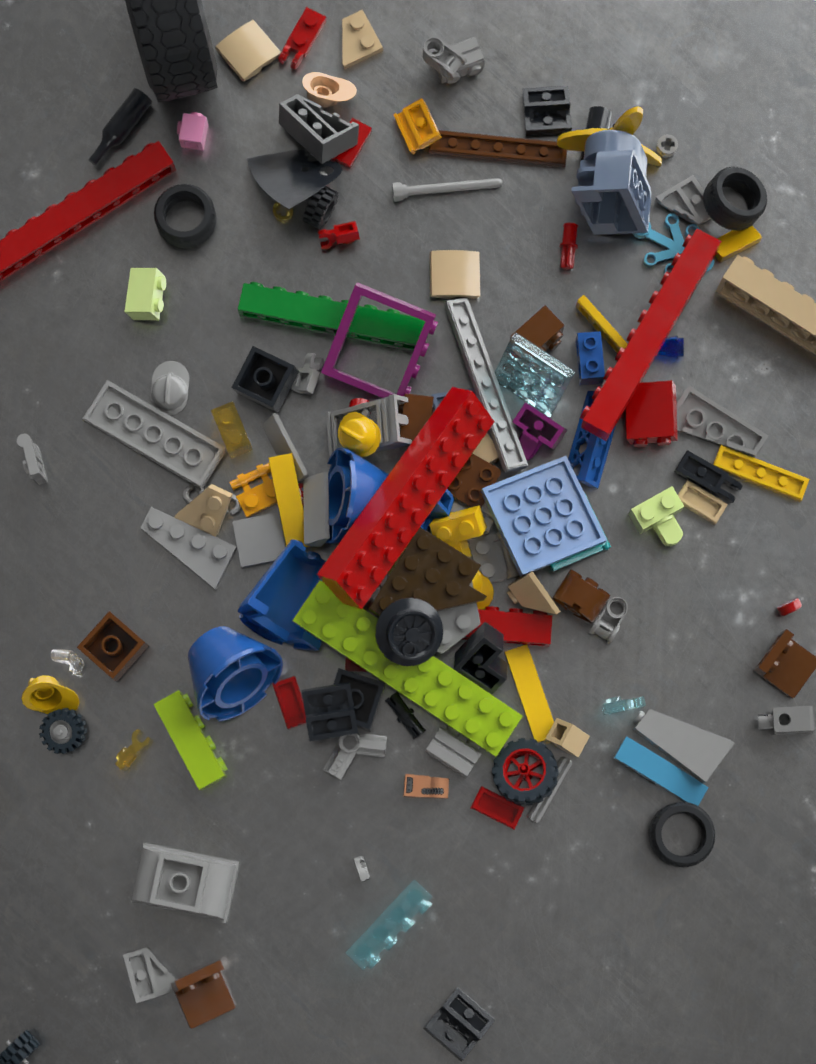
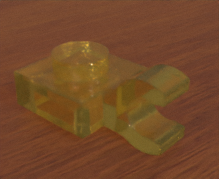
M140 729L133 732L132 745L128 748L123 747L116 756L118 760L115 765L125 772L140 755L141 750L151 742L149 737L144 742L138 741V735L142 732Z

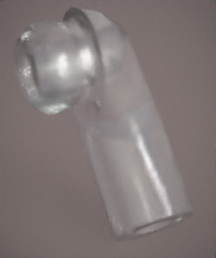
M64 649L52 650L51 659L53 661L67 662L70 665L69 671L71 674H81L82 669H84V661L74 651Z

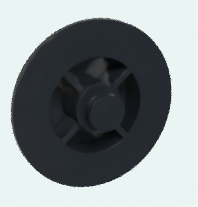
M403 598L388 605L380 614L376 623L375 638L378 648L388 660L401 666H416L429 660L439 649L443 639V624L438 612L429 603L417 598Z

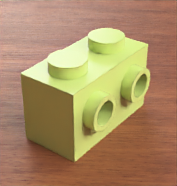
M130 268L124 312L133 320L160 319V312L163 311L164 306L162 297L163 290L166 289V278L157 268Z

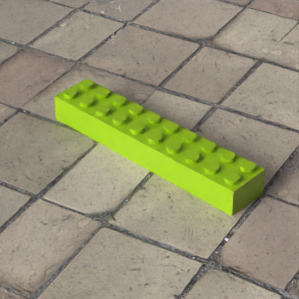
M319 580L292 620L295 624L467 739L479 745L495 757L498 755L523 715L434 656L416 666H401L391 662L382 654L376 642L375 628L378 618L364 609L361 610L343 604L326 584Z

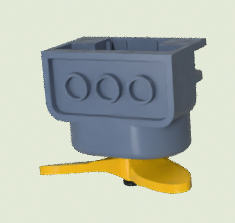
M636 106L627 110L610 129L590 128L563 133L557 138V146L562 149L584 151V160L580 161V168L576 174L578 186L572 187V193L576 204L581 209V215L585 216L594 235L648 233L651 188L646 178L647 163L660 167L662 159L652 150L643 146L633 135L643 118V109Z

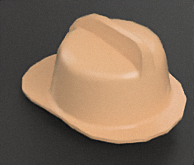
M311 72L306 74L302 81L303 87L307 91V99L321 105L322 108L334 106L338 102L348 101L356 95L357 89L350 81L323 73Z

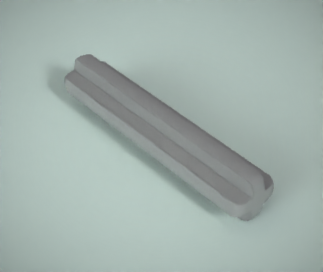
M564 756L559 759L557 763L559 770L557 785L553 788L552 794L549 797L543 798L544 801L534 803L527 815V818L532 822L538 823L572 765L570 759Z

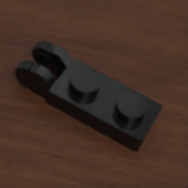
M689 450L685 452L674 471L730 503H733L736 497L720 488L723 482L735 490L740 491L743 487L740 482L728 476L727 472Z

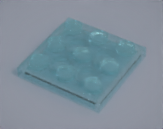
M516 332L511 337L495 371L500 386L513 392L520 399L525 400L549 417L554 413L575 374V371Z

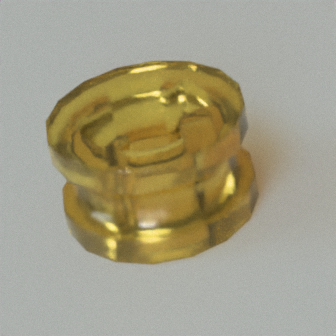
M276 202L273 206L275 219L280 222L289 221L294 214L293 207L290 208V211L286 212V216H281V213L277 214V211L283 205Z

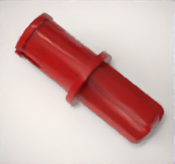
M569 222L563 224V240L560 243V248H562L560 267L564 270L573 269L575 250L578 249V244H576L578 224Z

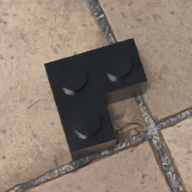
M484 622L455 652L454 670L491 695L507 680L508 663L498 657L503 651L504 634Z

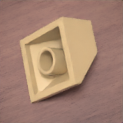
M533 571L519 577L508 585L510 591L507 594L514 604L519 602L522 607L556 615L560 612L558 606Z

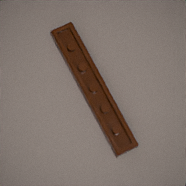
M438 130L442 138L429 145V154L565 167L567 150L557 146V142L443 130Z

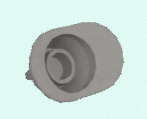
M166 361L158 365L154 370L150 393L151 404L168 415H176L186 406L189 390V373L185 366L179 362Z

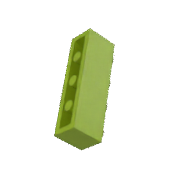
M178 690L154 703L153 705L198 789L202 791L226 778L227 776L224 771L228 770L222 757L217 759L213 751L216 749V746L211 736L205 737L202 731L205 725L199 714L194 716L190 709L194 705L187 693L183 695Z

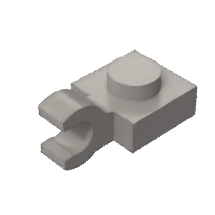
M307 353L303 368H298L299 373L291 390L296 393L313 394L320 374L317 370L321 369L324 365L323 358H316L314 363L316 354Z

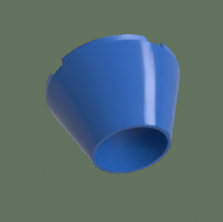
M337 448L327 464H331L328 472L329 539L326 541L330 544L340 543L389 475L347 448Z
M220 626L207 631L193 643L188 652V662L197 709L206 720L216 718L218 721H224L250 710L267 695L265 691L272 682L274 684L277 683L283 668V660L275 649L227 626Z

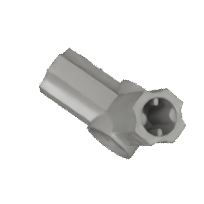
M363 733L340 736L323 770L342 780L356 754L385 758L387 736ZM352 736L357 740V744L353 749H346L343 746V741L346 737Z

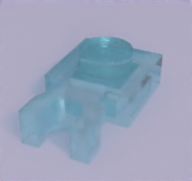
M621 696L606 699L607 703L602 705L603 715L642 708L646 706L644 696L621 700Z

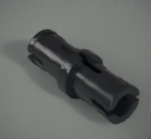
M395 692L390 698L388 697L385 700L397 715V721L399 723L402 722L413 739H416L426 731L414 716V710L412 708L409 709L398 692Z

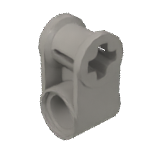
M437 37L428 38L424 43V62L448 80H453L456 77L455 73L461 65L464 66L467 63L463 54L451 48ZM436 49L439 53L431 54L428 50Z
M621 597L611 598L601 614L598 615L589 633L597 634L607 640V643L610 645L628 611L627 602ZM612 603H619L623 609L622 613L619 615L613 614L610 610V605Z

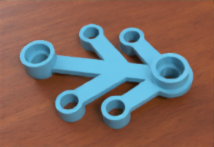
M674 213L668 214L665 218L666 221H664L665 226L671 231L673 240L652 230L650 222L648 233H632L636 238L643 239L646 237L668 249L657 253H647L643 263L648 268L655 267L658 262L674 258L677 253L682 254L685 249L682 247L684 239L678 224L679 217ZM673 218L675 219L676 223L670 224L668 222V219ZM696 224L688 225L685 230V236L687 237V234H690L688 232L689 229L696 230L699 227ZM653 257L655 262L649 263L647 258ZM713 259V261L711 262V264H710V266L708 267V269H707L706 272H708V271H710V270L712 269V267H713V265H714V262H715L714 259ZM668 263L665 266L664 274L666 273L668 268L674 267L671 265V263Z

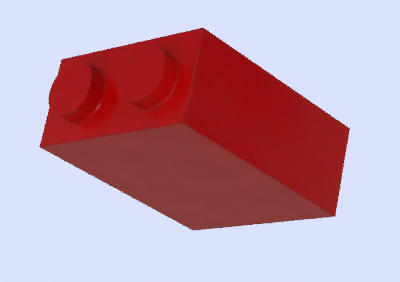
M672 380L640 383L626 407L627 440L634 447H646L648 443L656 442L657 445L664 446L670 445L671 441H678L676 385Z

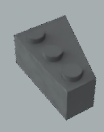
M299 94L279 103V124L321 164L358 144L359 124L355 122L350 124L340 119L339 114L335 112L330 114L322 110L321 105Z

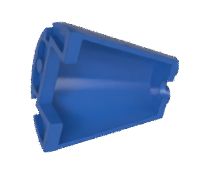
M293 539L238 608L240 613L239 619L250 630L280 645L283 642L287 644L293 643L294 649L315 651L320 649L321 640L295 624L292 620L319 580H321L317 573L326 561L316 552L309 551L307 553L304 544Z

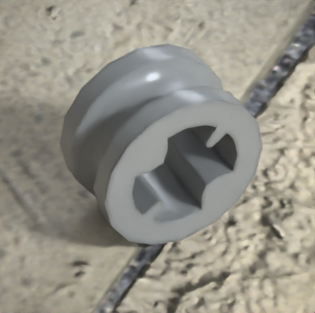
M673 135L661 136L656 146L657 153L664 158L674 156L678 148V141ZM665 142H669V143H670L669 146H671V145L673 146V147H670V150H669V151L664 150V149H665V146H664Z

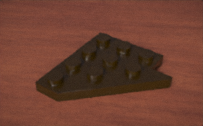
M420 527L368 610L380 616L388 605L403 598L423 600L429 603L436 611L484 601L487 596L469 586L481 565Z

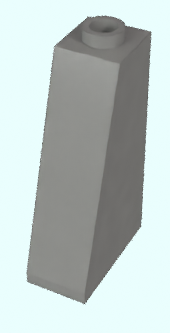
M651 709L645 713L641 711L633 721L636 724L633 729L634 732L701 783L707 782L735 744L727 738Z

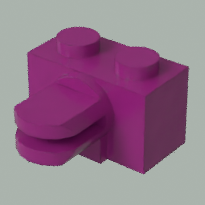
M526 402L512 421L523 429L519 441L527 461L533 459L543 443L555 450L567 432V429Z

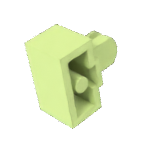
M673 486L637 505L628 513L639 534L653 528L665 546L676 545L683 536V531L674 515L680 513L685 506Z

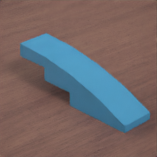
M627 736L614 756V759L630 767L634 772L653 782L654 785L684 802L699 806L709 788Z

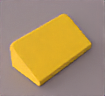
M750 226L744 230H732L717 239L722 242L716 258L721 263L761 241V234L753 226Z

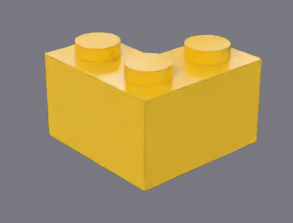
M480 505L451 512L449 516L433 519L429 524L432 535L469 558L472 554L467 539L482 536L487 528Z

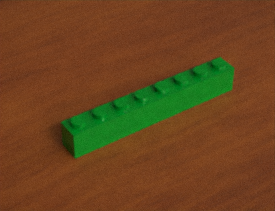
M250 282V284H243L238 313L241 317L336 335L349 300L338 302L324 295H320L317 298L309 296L308 293L303 291L292 293L287 292L282 287L274 286L272 289L264 287L263 284L258 282ZM366 304L364 307L358 306L347 338L414 351L425 321L411 315L400 314L401 312L398 310L387 309V311L378 310L376 306Z

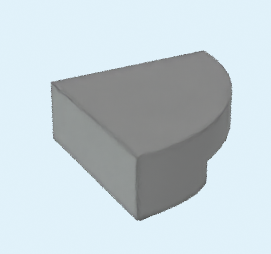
M361 855L354 858L361 882L370 879L364 857Z

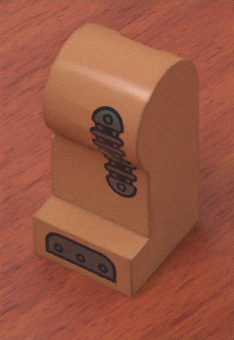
M405 774L403 797L448 799V778Z

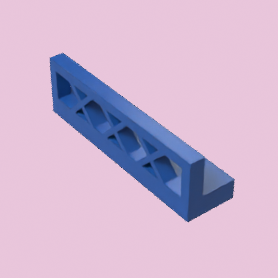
M587 391L582 412L586 406L591 407L594 400L592 396L595 391ZM580 418L568 460L573 470L580 463L579 476L576 475L579 482L590 488L598 489L615 427L607 441L581 428L583 419ZM586 441V450L580 454V445Z

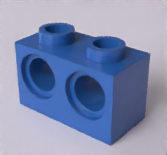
M601 331L577 333L575 346L579 386L603 384L605 369Z

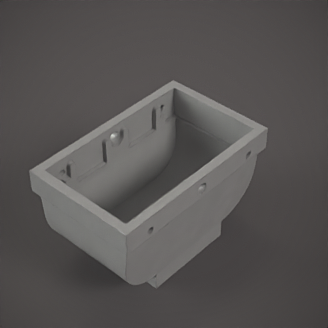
M143 843L130 904L227 923L240 862Z

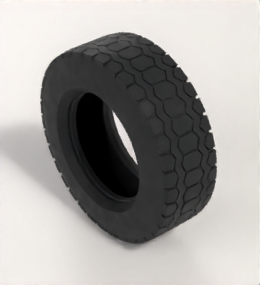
M125 0L147 82L156 95L158 102H167L218 88L216 82L218 68L201 0Z

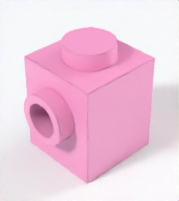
M197 112L183 114L182 121H178L177 134L179 135L181 148L204 151L209 126L206 116Z

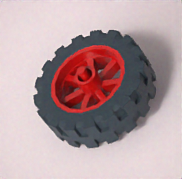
M520 738L516 742L510 741L507 743L508 746L502 747L499 755L494 758V767H492L494 782L499 792L508 801H512L517 805L526 804V806H531L535 802L540 803L544 801L543 798L549 797L552 794V790L556 787L557 778L559 777V770L553 753L545 744L539 743L535 739L525 740V738ZM521 756H525L524 763L520 764L517 760H515ZM529 756L536 757L538 761L529 766ZM511 763L518 767L517 771L508 772ZM542 765L543 775L532 770ZM520 775L515 785L508 778ZM532 777L541 779L534 786L531 783ZM525 780L527 781L529 788L521 789L519 788V786L521 785L522 781Z

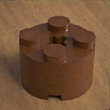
M570 569L552 599L565 610L568 609L573 612L574 616L591 624L597 618L611 595L601 588L597 589L599 584L591 578L587 577L583 580L579 573Z

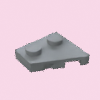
M694 175L655 198L658 204L697 226L712 219L704 206V190Z
M147 947L123 955L135 1003L174 992L171 983L176 981V979Z

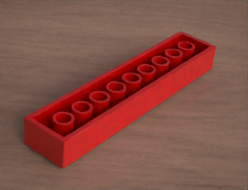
M452 387L317 573L318 577L343 604L363 609L495 422L473 391Z

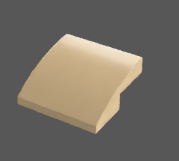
M254 20L232 32L215 47L217 52L243 82L259 74L265 65L279 59L281 53Z
M465 250L429 252L430 297L453 299L454 297L477 299L480 297L479 252Z

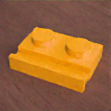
M422 98L403 108L402 112L393 114L412 154H415V151L420 148L424 149L442 138Z

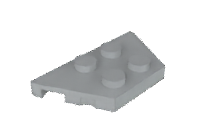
M477 603L437 611L443 624V639L437 652L443 654L481 624Z

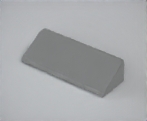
M274 413L263 424V429L277 456L292 453L297 481L302 483L305 478L309 477L308 472L278 414Z
M328 472L307 477L303 481L304 544L307 546L321 547L329 539Z

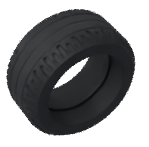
M727 167L719 171L707 184L703 194L704 206L710 218L719 226L733 231L744 230L752 226L764 213L768 199L766 189L760 179L749 170L741 167ZM722 187L732 188L744 197L748 210H740L732 206L726 200Z
M178 184L168 188L159 196L154 207V220L160 235L169 244L180 248H193L204 243L212 235L216 226V211L210 196L204 190L191 184ZM182 201L195 202L202 206L205 212L202 222L190 231H177L166 223L169 210L175 204Z
M676 802L663 807L655 814L649 827V841L653 852L661 861L674 867H691L701 863L711 853L715 843V828L710 816L701 807L689 802ZM675 814L692 816L698 822L702 831V840L699 848L687 856H678L671 853L665 847L662 840V827L665 821Z

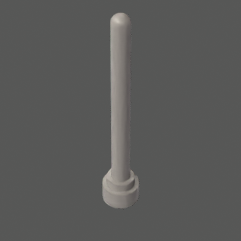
M495 178L418 186H406V184L402 185L401 182L392 183L393 201H403L404 198L411 195L498 188L502 186V180Z

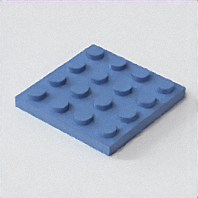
M567 456L481 489L484 501L520 577L607 541Z

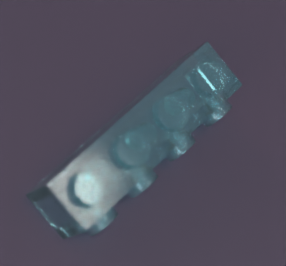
M414 879L346 951V954L362 970L367 966L372 969L381 959L378 954L384 948L389 951L398 941L395 936L401 930L406 932L415 923L412 918L418 911L423 914L432 905L429 901L432 896Z

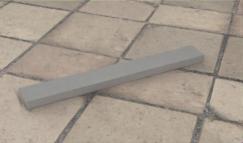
M468 298L446 301L444 306L477 398L495 421L489 432L503 471L506 473L525 469L528 463Z

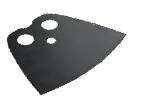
M306 149L247 158L250 170L260 187L275 201L288 209L320 191L334 181L343 171L338 163L331 160L323 164L318 160L309 161L307 156L310 153ZM323 167H332L334 169L333 173L329 175H321L319 173V170ZM302 168H309L307 172L301 171Z

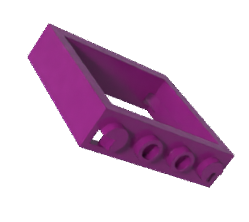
M357 282L321 373L381 398L389 397L392 394L405 397V393L410 394L412 387L408 386L411 377L416 379L421 367L417 364L420 356L425 357L429 344L426 343L428 334L433 335L438 322L434 321L436 314ZM362 296L425 321L397 394L334 369Z

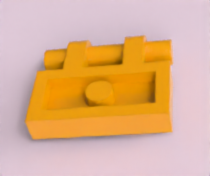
M269 463L265 465L260 464L256 466L255 470L246 474L241 473L237 475L236 479L229 482L233 490L241 486L244 490L243 493L236 497L246 518L252 517L277 504L273 480L268 476V473L271 472ZM261 477L263 483L251 489L248 483Z

